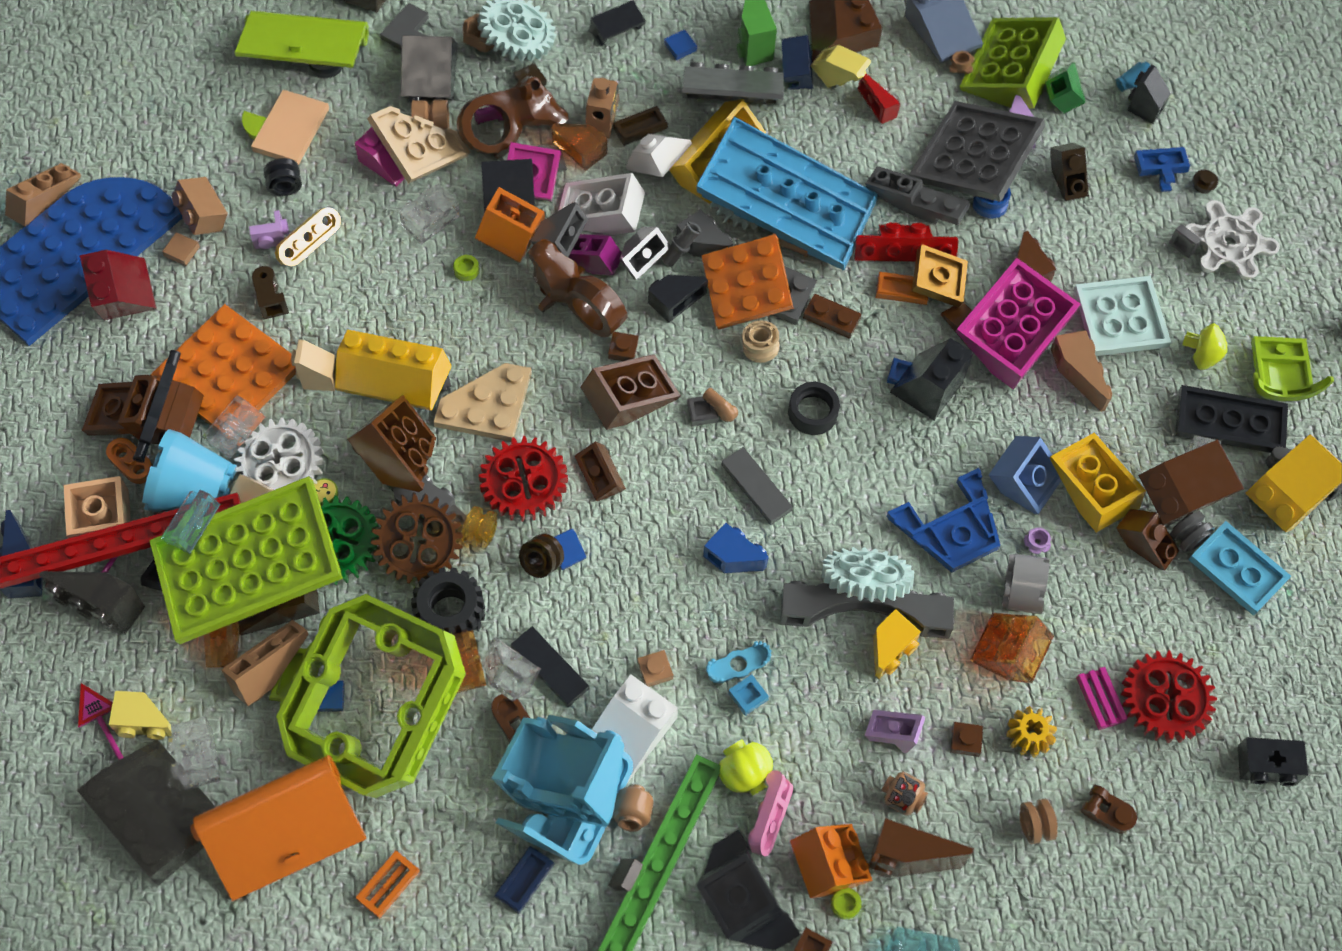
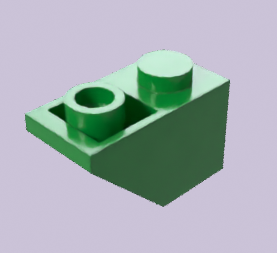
M1074 62L1055 71L1046 80L1045 83L1050 101L1063 114L1086 103Z

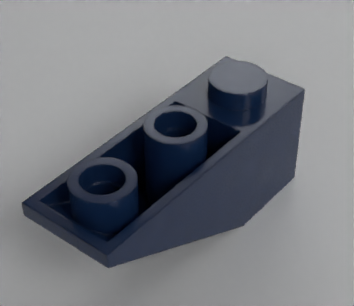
M6 510L5 520L1 522L3 546H0V557L32 548L17 518L11 510ZM44 577L1 588L0 590L7 599L42 597Z

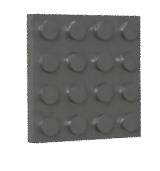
M954 101L909 175L922 179L923 184L1001 202L1045 128V121L1042 118Z

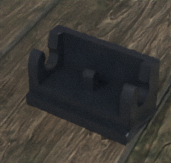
M631 0L591 17L589 30L599 46L605 45L604 42L607 39L635 27L638 30L642 29L646 21L635 1Z

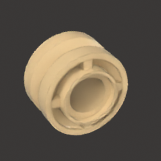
M759 320L748 324L744 328L742 333L743 352L748 359L763 363L777 356L779 352V331L774 324Z

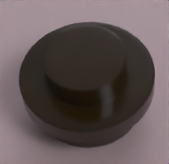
M1199 170L1193 177L1195 190L1202 194L1215 190L1219 183L1217 175L1210 170Z

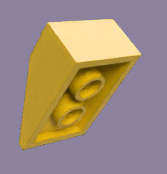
M1095 433L1050 456V460L1078 512L1096 533L1125 517L1130 509H1140L1146 490Z
M1310 434L1268 470L1245 494L1284 532H1289L1342 483V463Z

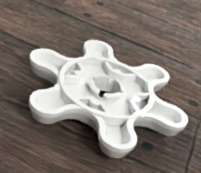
M1211 200L1206 205V214L1210 219V223L1207 225L1191 223L1186 226V228L1201 238L1199 244L1203 245L1204 251L1207 252L1200 260L1201 269L1206 273H1212L1220 265L1225 264L1229 268H1235L1243 280H1251L1258 274V267L1253 261L1254 255L1272 256L1280 248L1278 241L1273 238L1262 237L1256 231V225L1261 222L1263 214L1254 207L1247 208L1240 216H1233L1225 210L1224 205L1220 201ZM1225 238H1232L1237 244L1226 245L1227 241Z

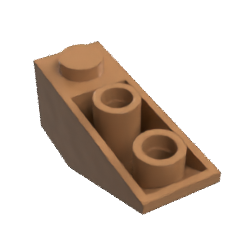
M60 163L6 189L5 216L24 227L28 226L32 220L65 195L81 178V174L69 166Z
M1086 330L1056 336L1051 346V352L1058 371L1101 412L1105 411L1112 399V391L1110 386L1105 383L1103 366L1101 362L1097 361L1093 340L1089 339Z

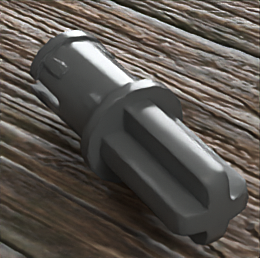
M688 222L680 234L672 238L671 248L661 256L665 265L674 266L683 253H687L690 250V245L701 233V229L696 223Z

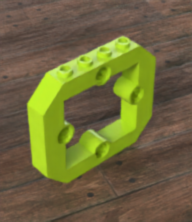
M367 594L329 609L327 615L320 621L319 631L314 641L309 644L301 667L293 676V683L287 695L280 702V709L276 717L286 755L304 765H308L327 755L331 756L340 774L341 784L368 797L377 798L413 784L466 675L455 636ZM360 624L376 631L375 643L385 653L396 657H403L413 649L434 659V663L416 700L404 703L398 710L397 722L402 729L383 767L360 756L362 747L359 739L355 736L336 731L331 732L324 738L308 730L329 687L336 684L340 678V664ZM398 634V640L396 644L392 646V639L395 635ZM324 665L323 673L319 676V669ZM417 712H420V719H419V721L414 725V723H413L414 715H415ZM344 742L345 748L344 751L340 754L339 747Z

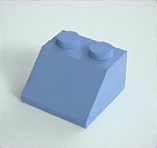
M1015 436L989 473V477L1001 494L1034 514L1041 512L1061 482L1050 460L1052 454L1041 437Z

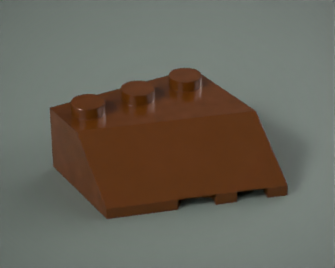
M869 0L809 1L812 63L822 50L836 45L854 52L879 47L882 26Z
M402 395L378 412L347 440L352 445L354 452L361 456L382 484L420 492L424 488L425 483L422 482V479L427 475L428 467L426 464L427 460L432 457L436 437L405 396Z

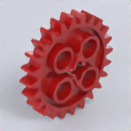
M523 436L521 443H517L516 439L512 437V445L509 446L506 442L502 441V449L499 450L493 447L494 457L485 455L487 464L480 465L482 474H479V482L482 484L479 486L481 493H485L483 495L484 501H491V510L499 507V516L501 517L506 512H509L510 520H513L517 514L520 515L521 522H524L526 515L530 514L534 521L537 512L545 517V508L548 507L551 510H555L554 501L562 502L561 493L567 492L565 483H568V475L565 474L567 472L566 464H562L563 456H556L555 447L547 450V441L539 446L536 437H534L531 443H527L526 436ZM517 458H520L522 461L524 475L531 496L530 499H527L525 496L522 478L520 477L516 461ZM531 461L539 462L536 466L528 465ZM505 467L513 468L510 472L501 471ZM537 485L546 486V488L543 490L534 489V487ZM511 491L519 492L517 496L511 497L507 495Z
M1170 650L1165 653L1164 657H1162L1159 651H1156L1152 658L1150 655L1145 654L1142 661L1137 659L1133 664L1134 668L1130 667L1126 672L1128 677H1125L1122 685L1127 688H1124L1120 695L1128 699L1123 702L1122 707L1131 708L1127 718L1136 717L1138 720L1135 722L1134 727L1144 725V735L1153 731L1156 741L1162 735H1165L1167 743H1170L1174 736L1181 743L1185 739V735L1190 740L1196 736V732L1202 733L1205 729L1204 725H1208L1212 721L1209 715H1213L1216 712V708L1211 705L1217 701V697L1209 694L1213 692L1215 686L1206 685L1210 675L1201 676L1200 672L1203 666L1193 668V658L1184 662L1182 653L1173 658ZM1167 673L1170 674V682H1168ZM1148 677L1155 678L1159 682V686L1153 685ZM1177 680L1184 681L1188 689L1182 688ZM1149 704L1157 706L1160 713L1153 712ZM1178 707L1186 709L1189 716L1182 715ZM1168 711H1169V717H1170L1171 720H1168V719H1167V712H1168Z

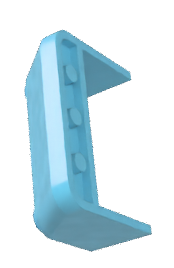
M554 715L548 716L547 720L566 732L567 736L595 741L597 733L579 721ZM623 752L617 793L626 786L633 771V761L625 752ZM538 813L527 816L523 824L499 817L496 821V824L526 842L580 865L587 863L592 858L606 828L549 814L545 817Z

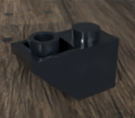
M1151 64L1146 72L1141 71L1134 82L1136 86L1128 97L1131 103L1127 111L1154 124L1165 108L1171 92L1156 66Z

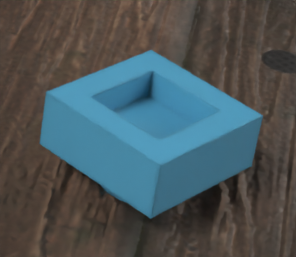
M752 674L728 691V694L745 716L769 700L768 694Z

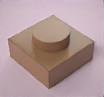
M665 650L637 658L644 683L648 687L673 680L674 675Z

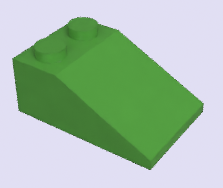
M745 0L741 27L738 28L739 43L736 45L738 57L743 58L745 66L774 61L777 27L765 0Z

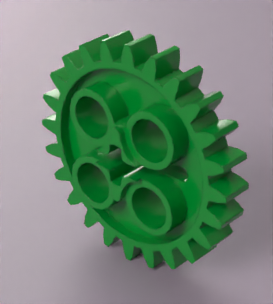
M335 496L333 503H329L326 498H323L322 512L326 522L332 521L331 525L327 528L331 541H333V548L343 580L348 583L350 574L359 578L358 569L361 568L368 571L365 563L367 561H376L371 553L378 546L371 544V539L377 538L378 535L374 534L371 529L380 526L378 523H375L376 517L374 514H370L371 511L367 506L362 507L359 500L352 503L350 498L346 496L341 503L338 496ZM358 526L354 533L348 534L350 528ZM344 552H350L347 558L340 560V556Z

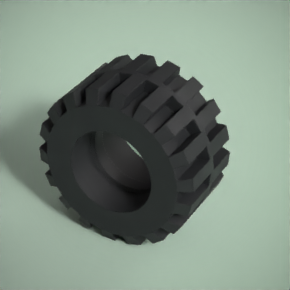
M444 567L439 568V573L434 574L433 571L427 573L428 579L421 578L418 581L420 588L415 587L412 592L414 598H411V606L414 617L454 635L458 645L464 643L463 638L465 637L473 638L475 636L474 629L479 631L482 627L481 621L485 619L483 594L481 587L477 584V580L474 577L469 578L468 572L464 570L459 574L457 568L452 567L447 572ZM446 597H456L465 603L460 612L449 617L435 614L433 608L438 601Z

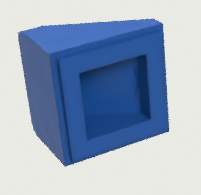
M573 528L555 536L564 551V560L560 566L561 570L587 558Z

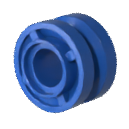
M1010 188L1001 202L974 196L973 209L977 214L985 218L994 219L1003 216L1008 209L1011 196Z

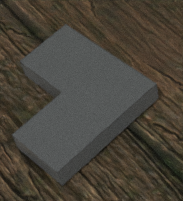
M408 3L380 33L381 40L402 51V35L426 36L418 30L429 19L428 12Z

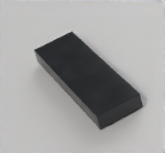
M533 626L511 643V648L567 707L589 690V685Z

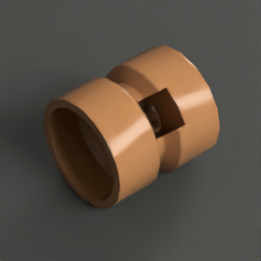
M412 100L411 117L416 115L434 122L433 125L445 130L449 128L448 100H433L432 104H429L426 100Z

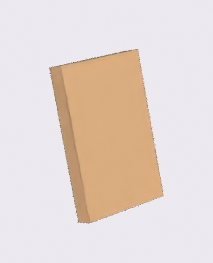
M283 89L251 145L252 151L275 159H291L299 165L329 111L328 103Z

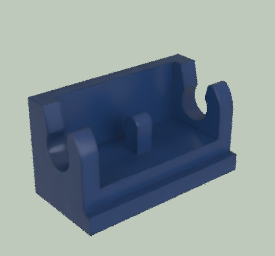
M808 35L781 39L784 82L798 81L797 83L789 84L790 90L814 89L811 67L812 56Z

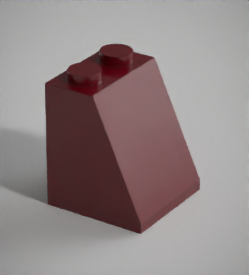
M111 250L80 255L91 307L104 321L157 309L145 258Z

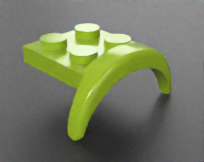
M1253 337L1251 347L1255 372L1252 375L1254 389L1258 395L1275 401H1300L1318 395L1334 382V377L1328 376L1322 381L1313 384L1306 339Z

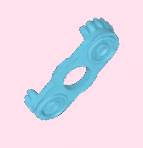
M755 641L752 647L742 651H732L727 657L716 661L712 658L706 666V673L711 681L718 684L734 678H744L750 672L764 667L770 661L771 649L766 643ZM733 658H743L746 661L747 667L740 672L733 670L730 666Z

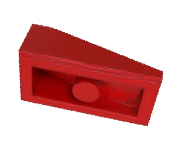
M865 74L859 79L857 89L878 121L883 124L897 118L900 108L899 101L869 75Z

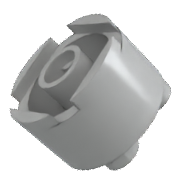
M1010 554L1002 607L1008 610L1042 615L1050 559Z

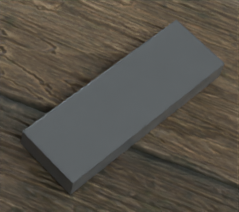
M744 447L722 460V467L770 525L793 510L790 502Z

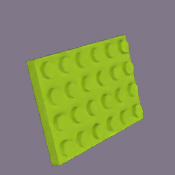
M310 476L149 540L174 639L178 644L185 643L343 579L315 485Z

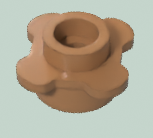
M958 51L953 54L952 59H950L952 64L949 66V70L952 73L969 74L973 71L971 64L974 62V57L969 52Z

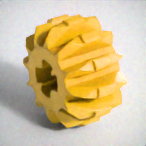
M1030 706L1026 707L1024 713L1017 710L1014 713V718H1010L1007 723L1011 729L1007 731L1006 737L1014 739L1011 743V748L1021 747V755H1025L1028 750L1032 757H1037L1039 751L1045 754L1050 749L1049 745H1053L1056 741L1052 734H1055L1057 731V726L1049 725L1052 716H1046L1045 718L1041 716L1043 713L1042 708L1038 709L1036 713L1033 712ZM1027 730H1028V731L1034 730L1036 733L1033 732V733L1029 734V733L1027 732Z

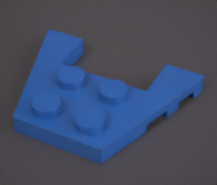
M979 468L958 477L956 481L969 501L968 504L925 525L910 502L889 511L886 516L890 522L951 573L1000 548L998 533L993 515L990 513L987 502L988 496L986 489L983 487L982 473Z

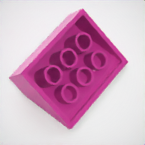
M1016 258L957 328L956 333L995 377L1014 390L1054 341L1055 337L1071 320L1080 303Z

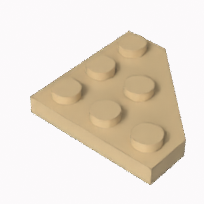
M390 106L371 114L367 119L408 184L459 161L470 154L469 149L461 140L457 131L450 128L446 130L433 125L434 122L416 115L410 117L402 114L400 109Z
M504 363L440 399L434 427L511 442L512 437L515 436L531 378V368Z

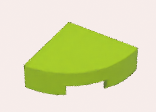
M244 111L242 115L244 130L252 140H255L267 118Z

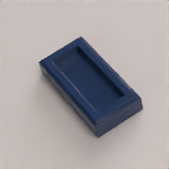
M529 846L495 893V898L520 915L555 863L532 846Z

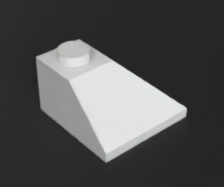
M647 134L632 151L626 164L627 171L663 177L691 146L692 142L688 139Z

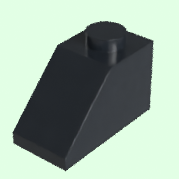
M666 275L661 280H656L650 285L648 289V304L670 323L707 294L708 279L704 276Z

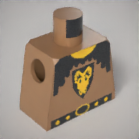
M606 78L593 79L586 104L587 135L610 139L620 102L618 82L607 80ZM602 112L604 117L597 118V113Z

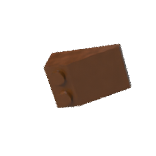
M655 354L593 368L580 387L606 430L627 425L679 399L681 396Z
M1218 439L1163 462L1138 475L1160 519L1166 526L1178 522L1187 515L1200 511L1244 489Z
M885 818L877 834L868 865L869 868L874 869L873 872L886 878H890L891 875L900 877L962 869L972 855L974 848Z

